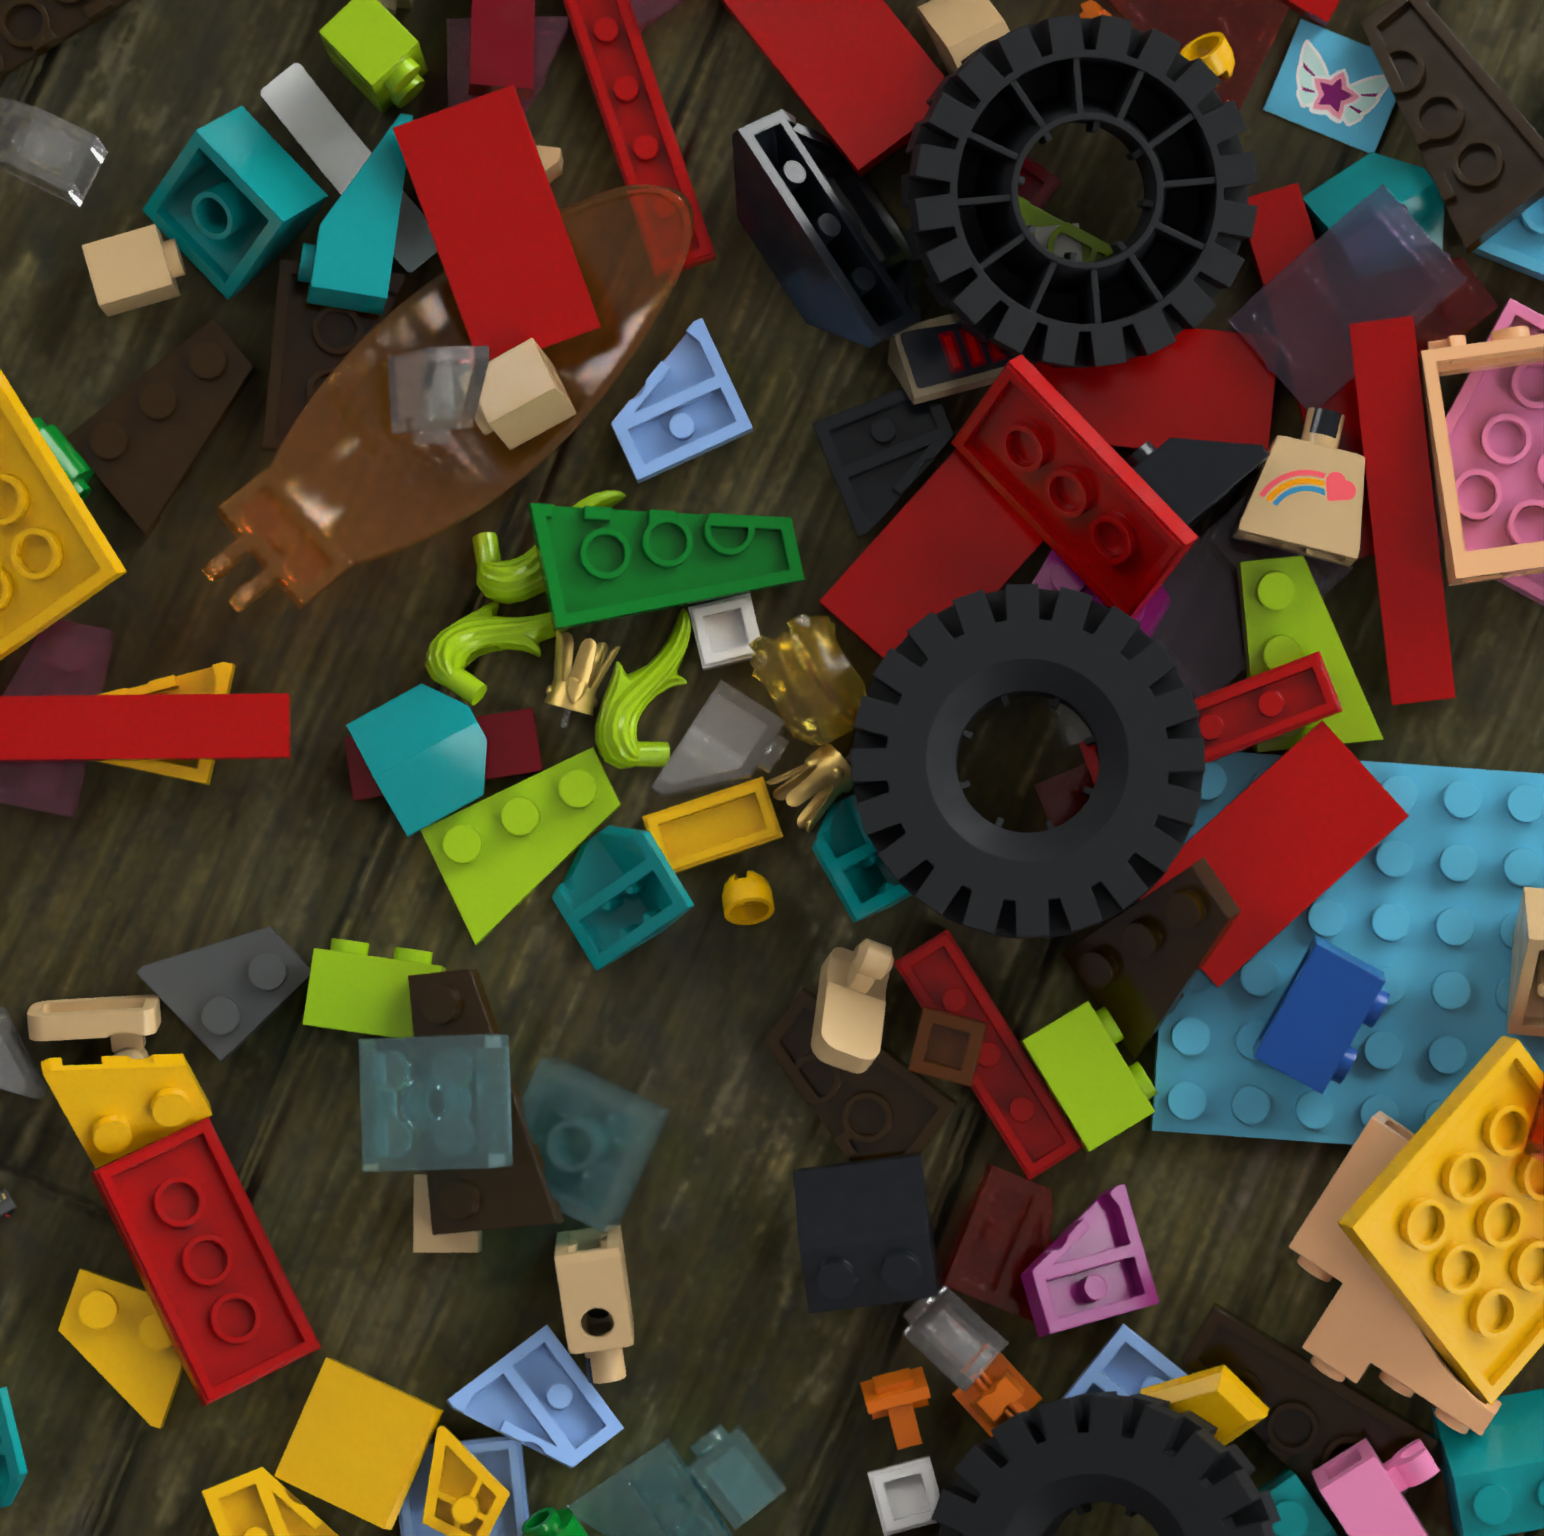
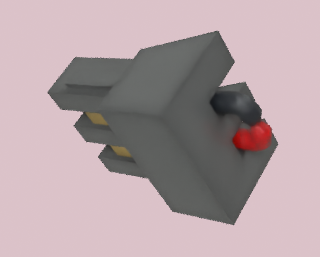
M5 1188L0 1192V1217H10V1215L14 1214L13 1210L15 1211L19 1208L14 1199L11 1198L9 1191Z

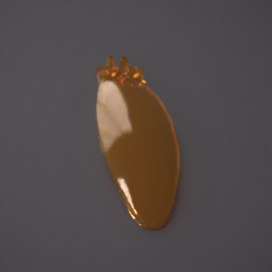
M651 184L628 185L598 193L559 209L601 328L542 348L543 352L554 364L577 413L576 415L512 450H509L494 431L488 435L481 431L467 404L468 401L476 396L465 375L480 366L446 273L443 272L388 314L347 354L301 412L282 442L270 468H266L218 507L216 514L238 539L213 558L202 572L211 582L221 579L235 568V565L250 552L264 570L250 581L244 582L234 591L229 603L235 610L241 612L261 597L275 583L280 586L299 610H301L348 572L351 566L374 561L423 542L457 525L513 488L560 447L586 419L617 380L656 320L678 280L689 251L693 235V211L687 197L671 187Z

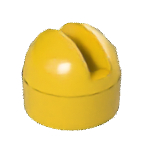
M1211 32L1199 36L1188 43L1180 52L1189 61L1200 58L1217 77L1222 75L1224 78L1229 79L1232 76L1235 59L1227 39L1221 32Z
M749 870L747 871V877L738 878L736 874H733L724 884L722 904L724 917L727 921L737 925H753L763 922L773 915L775 906L772 889L769 882L762 875Z

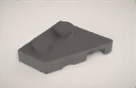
M269 926L144 965L136 973L221 1062H224L309 980L311 967Z

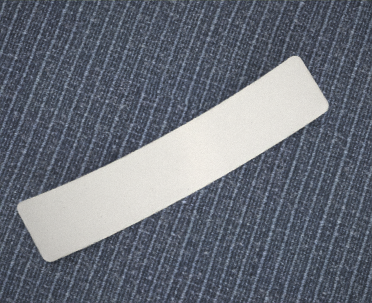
M293 63L262 88L261 96L342 195L369 158L371 152L323 94L302 65ZM403 191L394 258L407 272H412L438 251L425 215Z

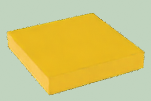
M326 1357L274 1477L382 1529L392 1530L444 1410L336 1359Z

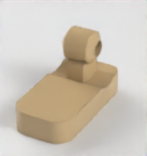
M866 938L856 946L854 951L843 947L834 948L822 964L811 1039L812 1051L820 1061L858 1074L865 1072L879 1055L886 1008V988L889 972L894 963L893 952L890 946Z
M148 994L37 1002L32 1004L27 1011L29 1039L32 1041H60L107 1038L110 1036L111 1050L115 1053L114 1056L127 1055L134 1059H144L149 1057L147 1050L144 1048L146 1045L145 1036L156 1033L162 1022L160 998L158 995Z

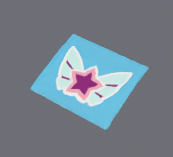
M1300 19L1263 110L1366 153H1375L1396 100L1371 47Z

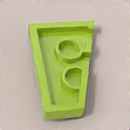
M1292 555L1236 561L1247 678L1320 651L1343 710L1342 713L1323 719L1325 724L1344 744L1383 740L1304 556ZM1320 721L1255 745L1253 749L1257 753L1290 749Z
M592 747L422 829L423 837L475 945L477 946L493 931V928L517 905L519 906L555 868L621 807V804Z

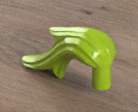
M606 490L594 493L580 500L572 507H613L621 502L626 495L618 490ZM482 532L472 537L477 565V586L485 597L497 603L512 604L525 601L545 591L536 545L520 557L501 561L496 533Z
M493 601L442 630L429 645L426 653L425 667L432 680L447 687L471 706H474L485 695L487 685L465 670V668L478 657L503 650L524 651L540 657L541 649L539 643L556 637L550 612L526 617L497 616L499 603Z
M685 608L681 609L667 642L647 665L626 674L622 664L618 661L615 663L595 723V744L604 761L619 769L636 766L668 767L669 743L638 741L637 724L647 705L656 696L670 688L687 684V680L678 675V669L685 655L691 631L690 615Z

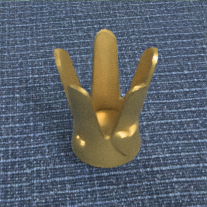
M561 630L556 631L554 679L552 684L546 688L547 697L544 702L565 708L561 722L562 728L567 727L571 710L593 716V709L598 704V700L595 697L596 691L620 650V646L613 648L605 660L608 644L605 642L596 644L593 639L587 638L582 641L572 666L573 637L569 632L562 633Z
M827 743L825 747H819L807 757L803 765L766 781L767 784L773 785L789 779L774 790L773 797L780 801L786 800L787 805L790 807H797L814 796L797 818L799 829L806 827V831L810 833L835 799L841 793H847L852 790L854 784L851 782V766L848 764L851 761V753L844 758L830 743Z

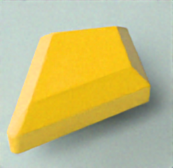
M1225 1364L1142 1388L1139 1392L1140 1394L1170 1401L1169 1409L1180 1414L1187 1411L1194 1412L1218 1428L1214 1437L1224 1446L1265 1419L1269 1412V1408Z
M441 1425L436 1431L422 1523L447 1536H489L510 1492L446 1426Z

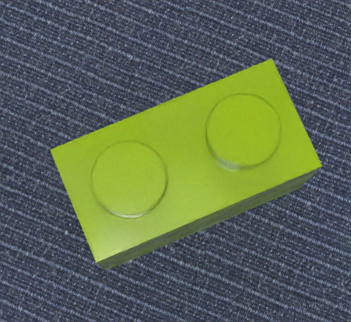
M351 0L319 31L331 62L382 114L393 104L398 108L404 107L424 87L426 81L422 77L428 72L419 42L378 0Z
M331 938L330 950L314 948L303 1025L414 1041L408 976L446 972L445 967L431 964L433 952L395 947L393 959L368 956L369 943Z
M1089 1001L1084 1002L1019 1041L1038 1075L1083 1145L1082 1148L1085 1152L1092 1151L1155 1113L1149 1099L1157 1095L1155 1087L1140 1063L1137 1061L1128 1066L1115 1044L1122 1041L1124 1037L1105 1006L1094 1011Z

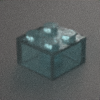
M509 1034L359 1039L363 1172L513 1166Z
M557 1056L540 1059L522 1099L525 1107H522L533 1142L534 1144L538 1143L546 1166V1170L543 1171L552 1198L558 1201L562 1213L602 1232L614 1229L619 1226L670 1109Z

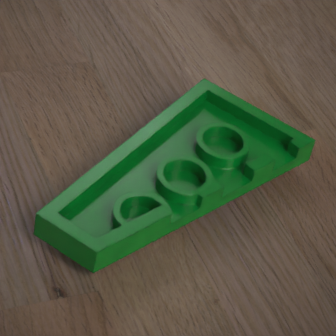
M530 503L527 506L554 631L801 583L805 580L791 517L710 513L709 515L687 514L668 510L612 509V507L584 506L583 508L562 507L543 503Z

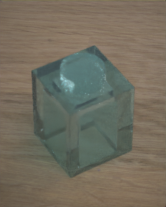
M719 1424L690 1447L697 1457L688 1464L687 1469L735 1530L787 1490L785 1482L740 1424L728 1433Z

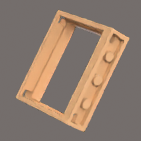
M1528 326L1499 329L1491 332L1492 341L1466 344L1465 335H1452L1447 339L1429 341V350H1422L1418 354L1434 506L1446 586L1544 573V541L1466 551L1439 378L1440 376L1544 362V334L1530 335Z

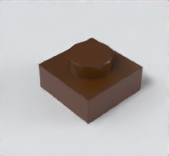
M927 1006L924 1007L908 1070L965 1086H972L988 1022Z

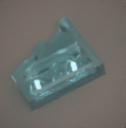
M668 1438L565 1507L574 1513L579 1522L586 1523L606 1536H733Z

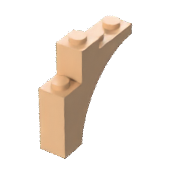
M1379 1110L1370 1118L1288 1246L1300 1255L1297 1263L1304 1270L1325 1282H1330L1332 1277L1343 1283L1302 1348L1313 1355L1310 1362L1316 1369L1339 1382H1343L1347 1377L1357 1384L1370 1365L1373 1364L1382 1370L1379 1378L1394 1391L1410 1398L1414 1393H1417L1435 1405L1434 1415L1448 1427L1462 1434H1467L1471 1429L1482 1436L1502 1403L1496 1399L1490 1405L1488 1402H1481L1469 1392L1337 1224L1342 1216L1415 1135L1414 1132Z

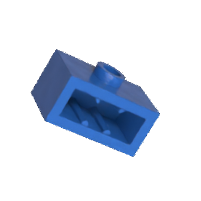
M1315 935L1253 1046V1057L1321 1094L1324 1093L1330 1080L1341 1084L1358 1054V1050L1351 1047L1350 1044L1362 1024L1372 1028L1389 999L1390 994L1382 990L1386 982L1384 972Z

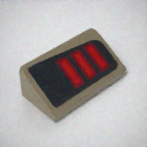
M956 313L918 322L890 338L888 364L909 399L915 405L991 385L1013 357L1002 354V348L991 342L981 343L956 324L960 317Z

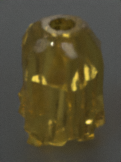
M806 614L792 617L787 622L791 633L784 631L775 640L761 635L748 644L754 651L750 662L754 668L752 676L765 685L784 725L795 738L812 746L826 745L855 729L854 723L862 696H866V691L862 678L844 656L836 641L834 623L830 622L829 616L809 617Z

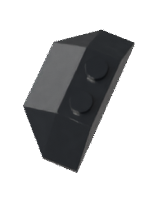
M780 109L737 129L732 135L737 218L805 323L872 348L920 322L921 310L917 306L919 295L918 260L913 261L907 240L865 176L859 177L830 139L816 130L796 123V117L784 109Z

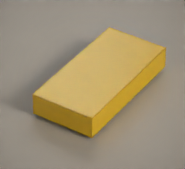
M763 776L642 816L646 830L650 831L675 874L783 838Z

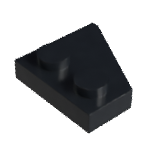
M903 387L815 422L812 425L858 539L868 536L954 438L953 430L940 399L913 405Z

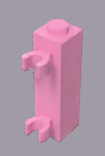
M1367 1438L1311 1472L1320 1493L1348 1536H1429L1402 1494L1407 1488L1429 1480L1440 1471L1420 1438L1401 1448L1385 1463L1381 1462Z

